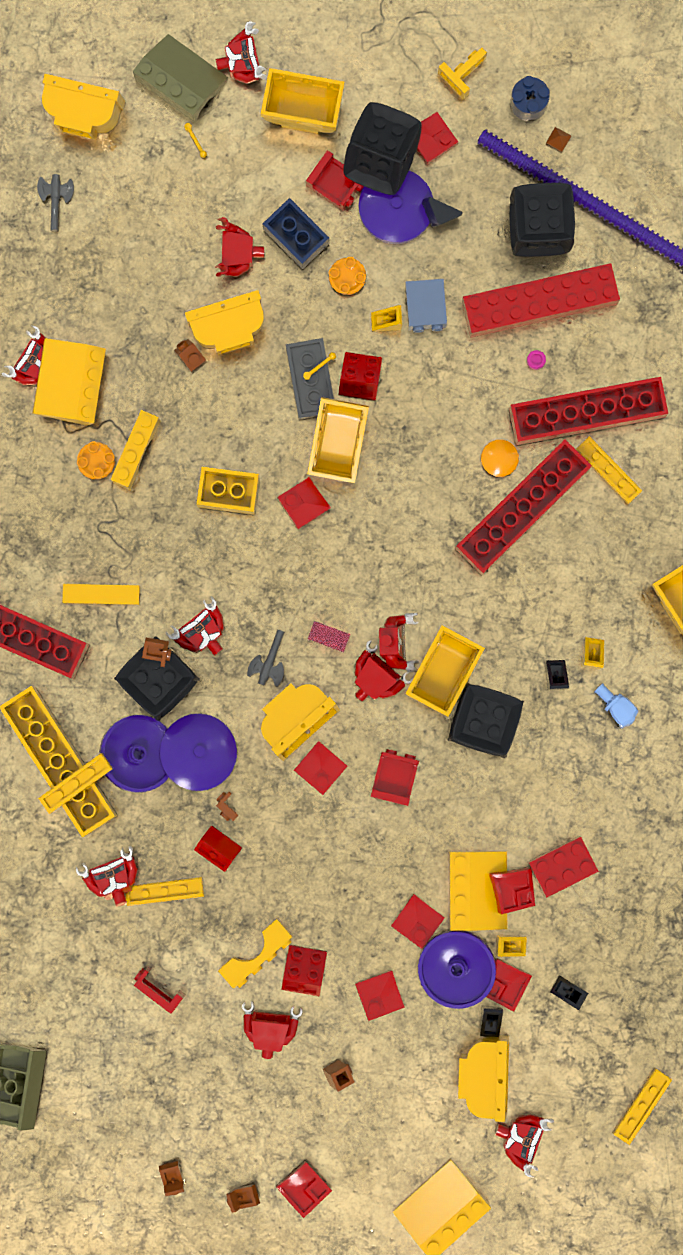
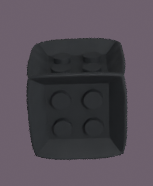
M377 102L368 103L352 132L350 143L346 149L343 167L344 175L353 182L372 190L395 195L407 176L414 154L418 148L422 129L421 122L412 115Z
M535 183L520 185L512 189L509 220L513 255L521 257L555 256L569 253L572 250L575 235V211L573 191L570 184Z
M143 646L121 668L116 677H114V680L145 711L154 716L155 720L160 721L192 690L200 678L173 651H171L170 661L165 662V667H160L161 661L142 658Z
M466 683L452 721L448 741L451 740L459 745L483 753L506 758L519 724L524 701L490 688Z

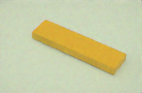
M590 436L576 448L592 465V468L627 504L642 492L638 485Z
M63 584L62 603L140 605V585Z
M100 753L38 799L47 812L51 814L110 772L113 767L104 754Z
M202 877L133 885L132 891L126 893L127 906L204 897Z
M655 1068L613 1131V1134L630 1145L672 1079Z

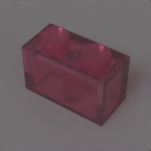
M314 621L308 641L344 654L350 634Z

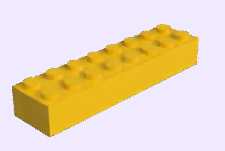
M30 686L0 706V710L51 789L85 765L34 686ZM96 782L62 805L82 837H86L117 816Z

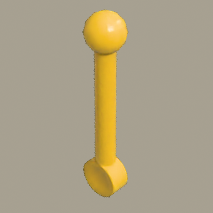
M186 123L184 125L185 130L190 133L200 151V156L205 158L207 152L199 144L192 131V125Z
M331 352L329 357L310 372H305L303 374L304 379L309 380L314 372L330 360H334L336 354Z

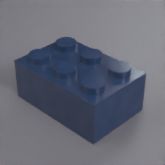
M288 198L262 223L263 230L302 269L330 244L329 237L291 198Z

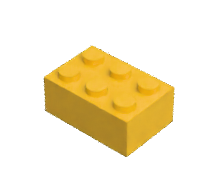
M201 467L197 507L255 515L259 474Z

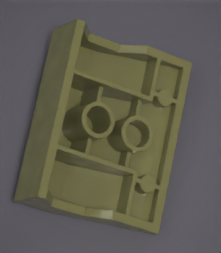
M169 34L153 47L133 70L135 80L193 122H196L200 111L208 100L214 97L228 80L226 75Z
M0 1043L1 1125L16 1127L20 1131L34 1129L46 1050Z

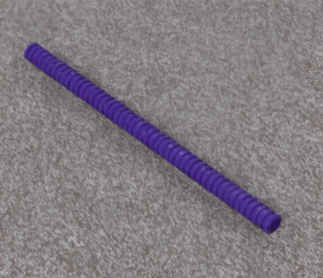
M487 129L481 133L477 144H482V147H487L489 151L492 150L493 154L497 153L498 157L502 156L503 160L507 159L508 163L512 162L513 166L517 165L518 169L522 168L523 172L527 171L528 175L532 174L533 178L537 177L538 181L542 180L543 183L570 184L574 203L578 202L579 206L583 205L584 209L588 208L589 212L593 211L594 215L598 214L599 218L603 217L604 221L608 220L609 224L613 223L614 227L618 226L619 230L623 229L624 233H629V236L632 235L634 239H639V242H644V245H649L650 249L651 247L654 248L655 252L657 250L660 255L664 254L665 258L669 257L670 261L674 260L675 264L679 263L680 267L683 266V248L680 249L679 245L675 246L674 242L670 243L669 239L665 240L664 236L660 237L659 233L655 234L654 230L650 231L649 227L645 228L644 224L640 225L639 221L635 222L634 218L630 219L628 214L625 216L623 211L619 212L618 208L614 209L613 205L609 206L608 202L604 203L603 199L599 200L598 196L594 197L593 193L589 194L588 190L584 191L583 187L579 188L578 184L574 185L573 181L569 182L568 178L564 179L563 175L559 176L558 172L555 173L553 169H548V166H543L542 162L538 163L537 159L533 160L532 156L528 157L527 153L523 154L522 150L518 151L517 147L513 148L512 144L508 145L507 141L503 142L502 138L498 139L497 135L493 136V133H489Z

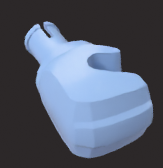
M602 683L594 692L607 703L605 710L610 711L614 720L619 724V728L622 729L633 724L638 714L637 707L621 693L618 696L614 695Z

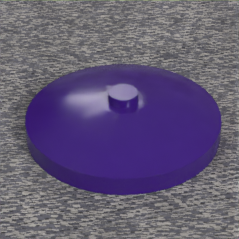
M408 171L401 188L395 195L384 194L364 186L359 198L361 222L373 237L382 242L404 244L413 241L422 235L430 224L422 201L428 197L433 198L432 192L427 183L412 171Z
M190 714L176 720L166 730L160 743L159 756L162 768L172 782L187 790L204 791L218 786L228 778L236 763L237 747L233 734L222 721L207 714Z
M132 715L118 720L109 727L102 738L99 754L103 753L113 767L105 775L115 786L128 792H147L159 787L169 778L162 768L159 756L160 743L167 730L165 725L149 716Z
M446 931L435 936L423 949L418 963V975L423 989L435 1002L445 1007L463 1009L478 1004L489 994L496 978V962L489 946L478 936L466 931Z

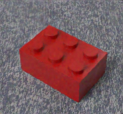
M577 836L527 862L546 898L599 872L581 836Z

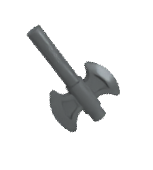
M53 174L51 184H48L43 177H40L37 183V190L42 201H45L47 196L51 198L50 231L57 232L60 196L64 198L65 203H68L72 198L74 185L72 179L60 185V175Z
M277 629L271 649L264 663L262 662V656L258 655L249 664L247 676L251 677L256 673H260L258 684L265 686L266 681L271 677L274 685L278 687L283 679V663L279 662L277 666L273 667V662L284 631Z

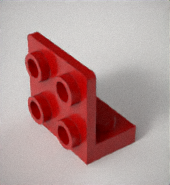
M345 352L338 395L376 400L382 357Z
M290 945L281 990L319 997L327 952Z

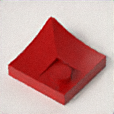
M438 112L421 121L422 129L417 150L428 165L456 146L458 140Z
M310 477L277 497L297 530L331 508Z
M318 741L294 771L319 793L324 795L347 768V765Z
M526 867L511 871L489 873L499 914L502 915L535 906L531 868Z
M413 894L391 927L420 949H423L445 917Z
M497 958L495 982L486 997L514 1012L532 975Z
M393 971L355 984L368 1021L405 1008Z
M306 1161L276 1185L280 1193L303 1218L332 1192V1189Z

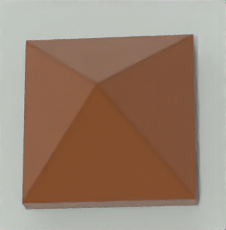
M555 127L546 144L563 152L571 135Z

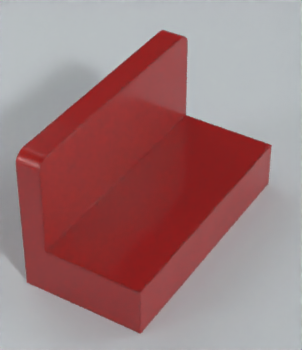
M210 826L194 848L197 853L224 872H226L242 849L241 846L213 826Z

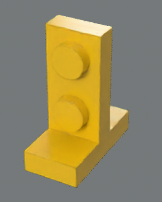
M480 48L478 51L474 50L468 56L469 60L464 64L460 63L454 71L443 62L438 67V74L464 100L469 95L470 88L463 80L486 59L487 52L483 48Z

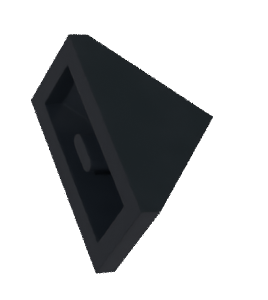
M432 197L425 198L422 201L432 228L462 216V211Z
M546 660L547 690L569 689L565 660Z
M562 976L558 977L550 993L577 1010L581 1008L589 994Z
M482 1005L480 1036H500L503 1009L501 1007Z

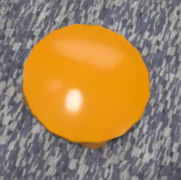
M353 257L337 260L330 268L329 281L338 293L352 295L364 286L366 271L364 266Z
M506 440L489 442L481 454V464L484 469L496 477L503 478L511 474L519 462V454L516 447Z
M92 441L80 450L77 456V465L85 477L102 479L112 472L115 465V456L107 445Z

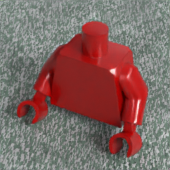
M225 217L218 218L217 220L222 222V226L217 225L216 229H225L222 234V263L215 266L221 272L216 273V276L238 277L253 267V258H264V246H254L253 237L247 231L228 222Z

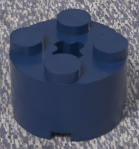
M526 76L519 80L512 90L510 99L514 115L523 121L536 120L542 117L547 109L550 97V90L542 80L532 76Z

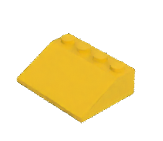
M45 338L32 414L86 426L94 424L106 349L88 344Z
M449 851L450 931L507 929V913L502 915L498 913L496 898L489 877V873L507 871V851Z
M450 1159L392 1212L426 1255H440L491 1209V1206Z

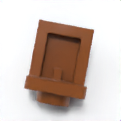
M189 339L178 343L177 348L174 350L191 372L206 361L194 343Z
M146 637L142 658L161 661L160 667H165V662L170 661L172 649H168L169 641Z
M230 791L227 794L223 792L217 798L219 803L216 806L221 810L220 815L224 819L234 821L239 815L225 803L232 795Z
M178 1161L160 1165L159 1172L164 1185L165 1196L184 1192V1180Z
M255 1184L235 1188L226 1194L227 1204L232 1213L260 1204Z

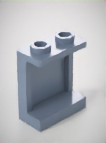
M444 279L406 281L408 330L420 333L424 332V329L442 331L443 328H446Z

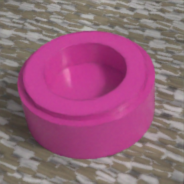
M539 350L530 352L527 357V365L532 370H540L546 363L545 354Z

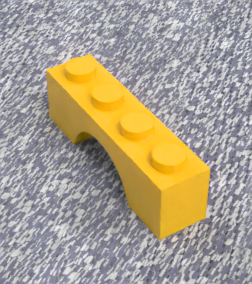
M143 410L140 411L111 477V481L114 484L131 490L144 452L160 424L159 417Z
M278 918L262 931L264 948L257 957L250 960L232 957L218 970L233 989L236 986L242 987L248 981L246 979L251 973L255 975L263 968L261 964L265 960L270 962L277 956L275 952L280 947L285 949L292 942L290 938L293 935Z

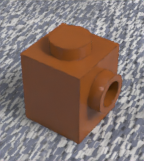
M337 1060L323 1068L329 1085L337 1092L355 1083L351 1075L353 1074L347 1063L345 1064Z

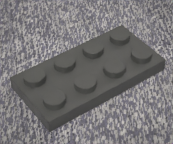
M323 338L286 344L298 418L301 420L318 417L321 397L334 399L328 363L314 372L309 380H305L303 374L310 372L326 359Z

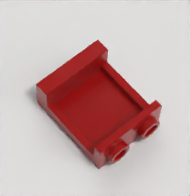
M327 150L307 178L306 186L344 211L346 206L350 207L355 200L353 196L357 191L361 192L364 186L348 179L343 172L344 164L335 159L334 154Z
M386 749V752H381L370 797L408 806L419 761L415 760L416 756L405 754L404 757L398 756L397 751Z
M148 967L146 970L142 968L134 978L137 981L134 986L172 1014L186 994L179 990L172 999L146 979L152 968Z

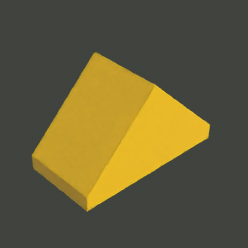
M401 305L371 312L372 331L401 330Z
M585 637L581 667L602 669L604 667V640Z
M497 935L495 954L499 957L526 956L527 937Z

